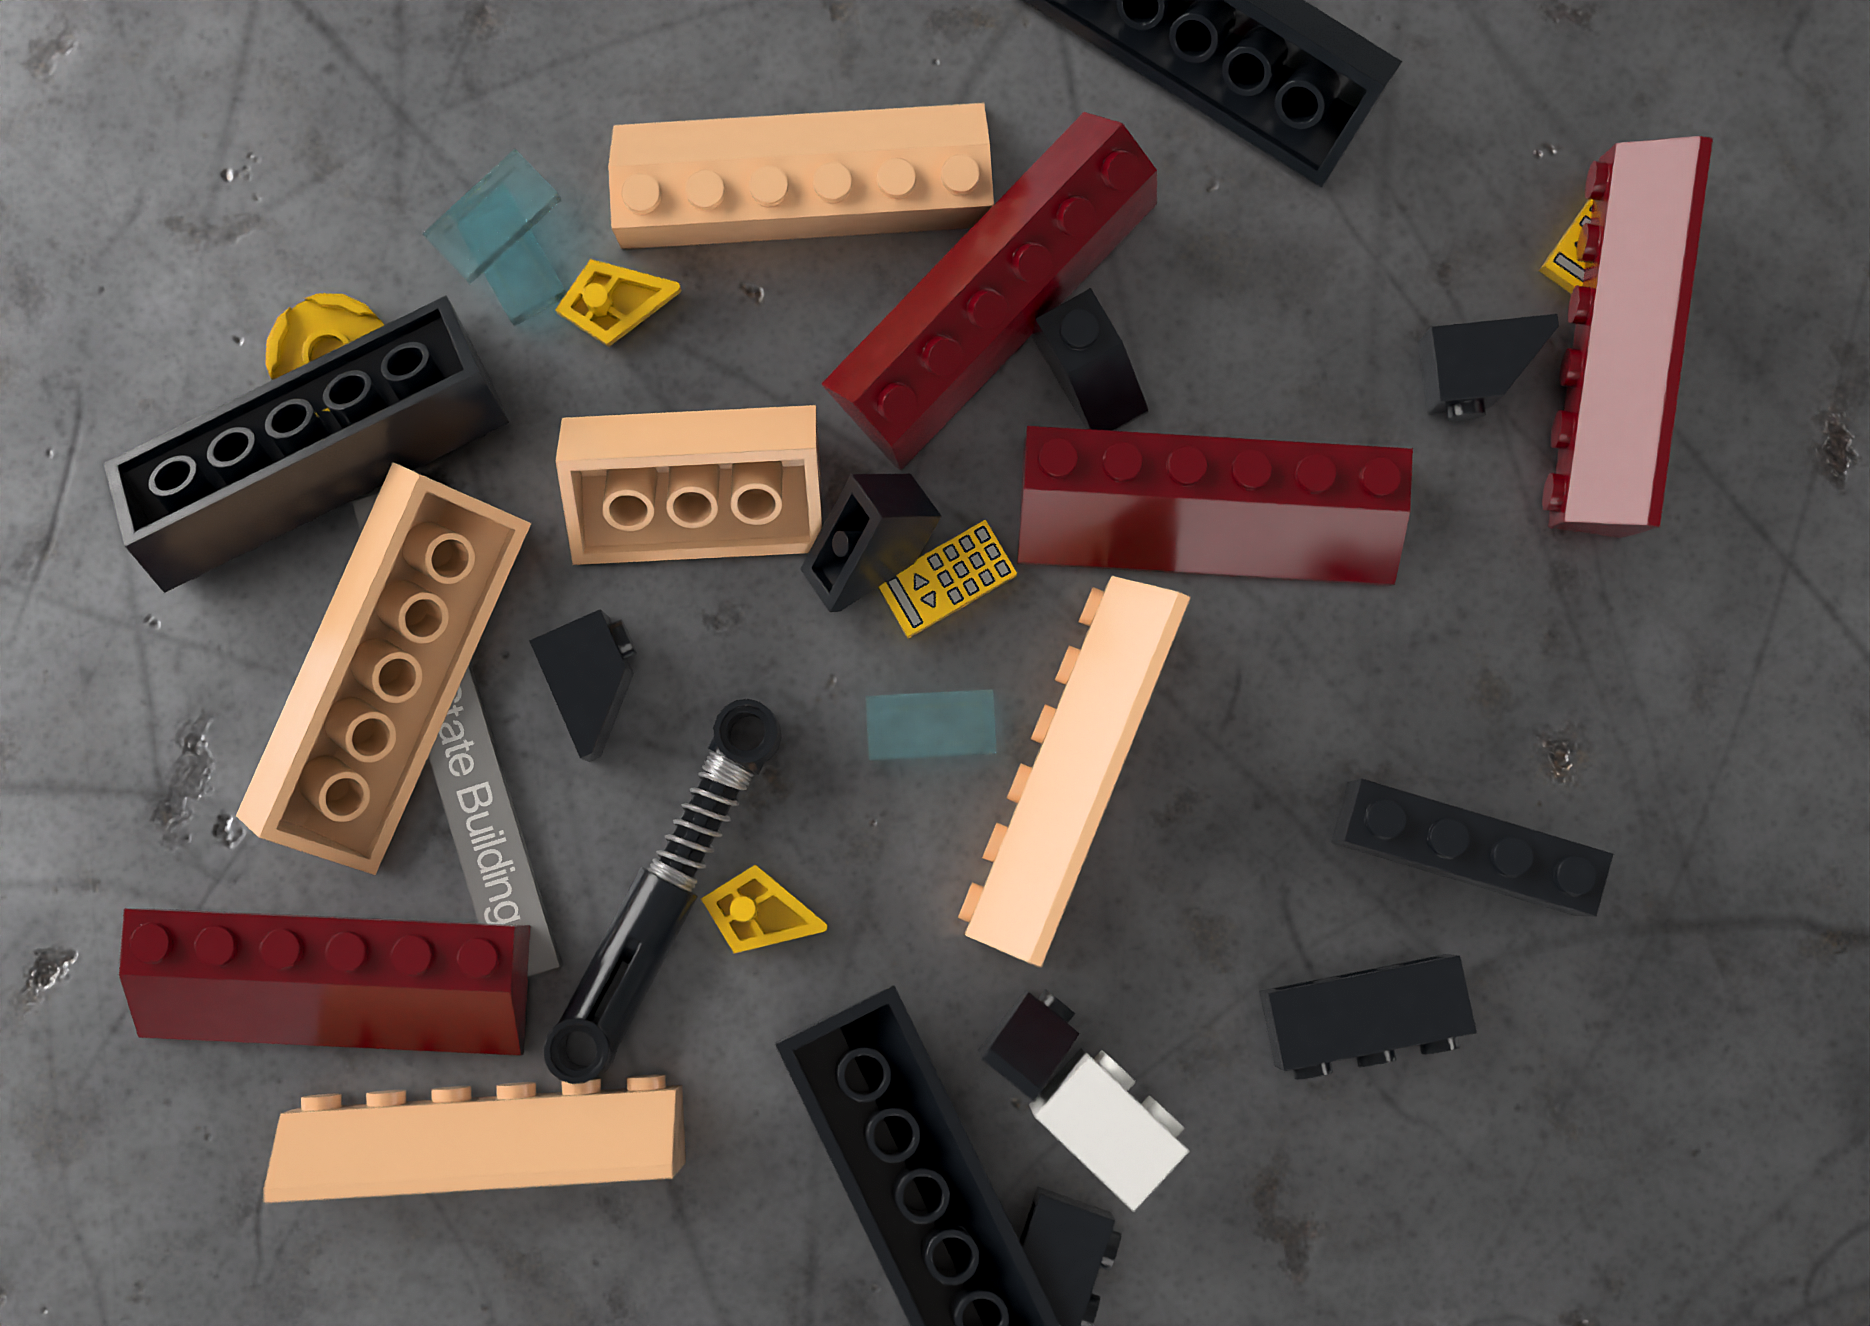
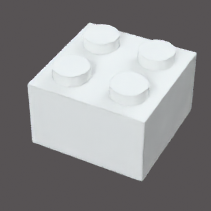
M1081 1048L1045 1086L1035 1101H1031L1029 1106L1034 1116L1134 1211L1189 1152L1176 1139L1185 1128L1150 1095L1139 1104L1127 1092L1136 1081L1103 1050L1092 1059Z

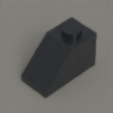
M1091 288L1035 319L1032 338L1086 429L1117 431L1149 412L1123 341Z
M1558 314L1430 327L1418 341L1427 414L1447 412L1448 421H1466L1485 416V408H1490L1508 391L1559 327Z
M911 473L851 474L800 569L828 611L840 612L915 564L942 516Z
M601 609L529 640L580 759L588 762L602 756L634 675L627 658L637 654L622 619L611 623L609 616Z
M1046 989L1038 999L1025 990L978 1049L980 1057L1032 1101H1035L1080 1034L1068 1024L1076 1013Z

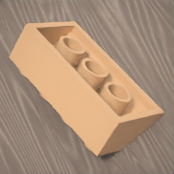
M816 405L562 418L556 467L573 565L809 553L823 527Z

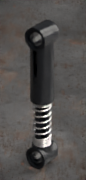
M751 699L735 700L724 706L717 715L713 727L714 737L708 746V749L711 750L709 752L710 756H707V760L704 761L705 765H702L706 772L698 773L701 782L697 788H690L693 797L689 804H681L685 812L681 819L673 820L677 826L672 835H665V839L668 841L665 850L656 851L660 859H652L653 863H650V868L640 867L558 1024L547 1035L543 1048L544 1061L549 1071L560 1081L570 1084L586 1083L606 1072L614 1062L617 1049L698 897L692 891V888H695L694 884L698 883L697 878L694 876L697 869L706 867L703 861L706 852H714L711 843L714 837L722 836L719 830L722 822L730 821V816L727 813L731 805H739L738 800L735 798L739 790H746V786L749 785L748 781L752 780L751 776H754V773L758 775L764 763L770 760L778 751L782 738L780 724L771 710L761 702ZM743 717H757L762 720L765 726L763 741L752 750L743 751L737 749L731 740L733 725ZM624 961L629 966L602 1017H595L600 1004ZM574 1031L587 1033L596 1044L597 1053L590 1066L582 1067L575 1065L566 1054L565 1045L567 1039Z

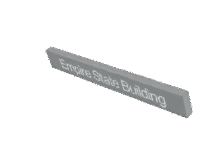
M379 493L352 501L361 533ZM470 662L429 753V760L478 922L530 925L527 977L561 967L562 962Z

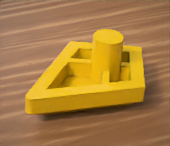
M590 259L555 311L607 347H610L680 294L681 287L678 282Z
M757 865L750 867L701 898L733 953L825 932L828 929L827 923Z

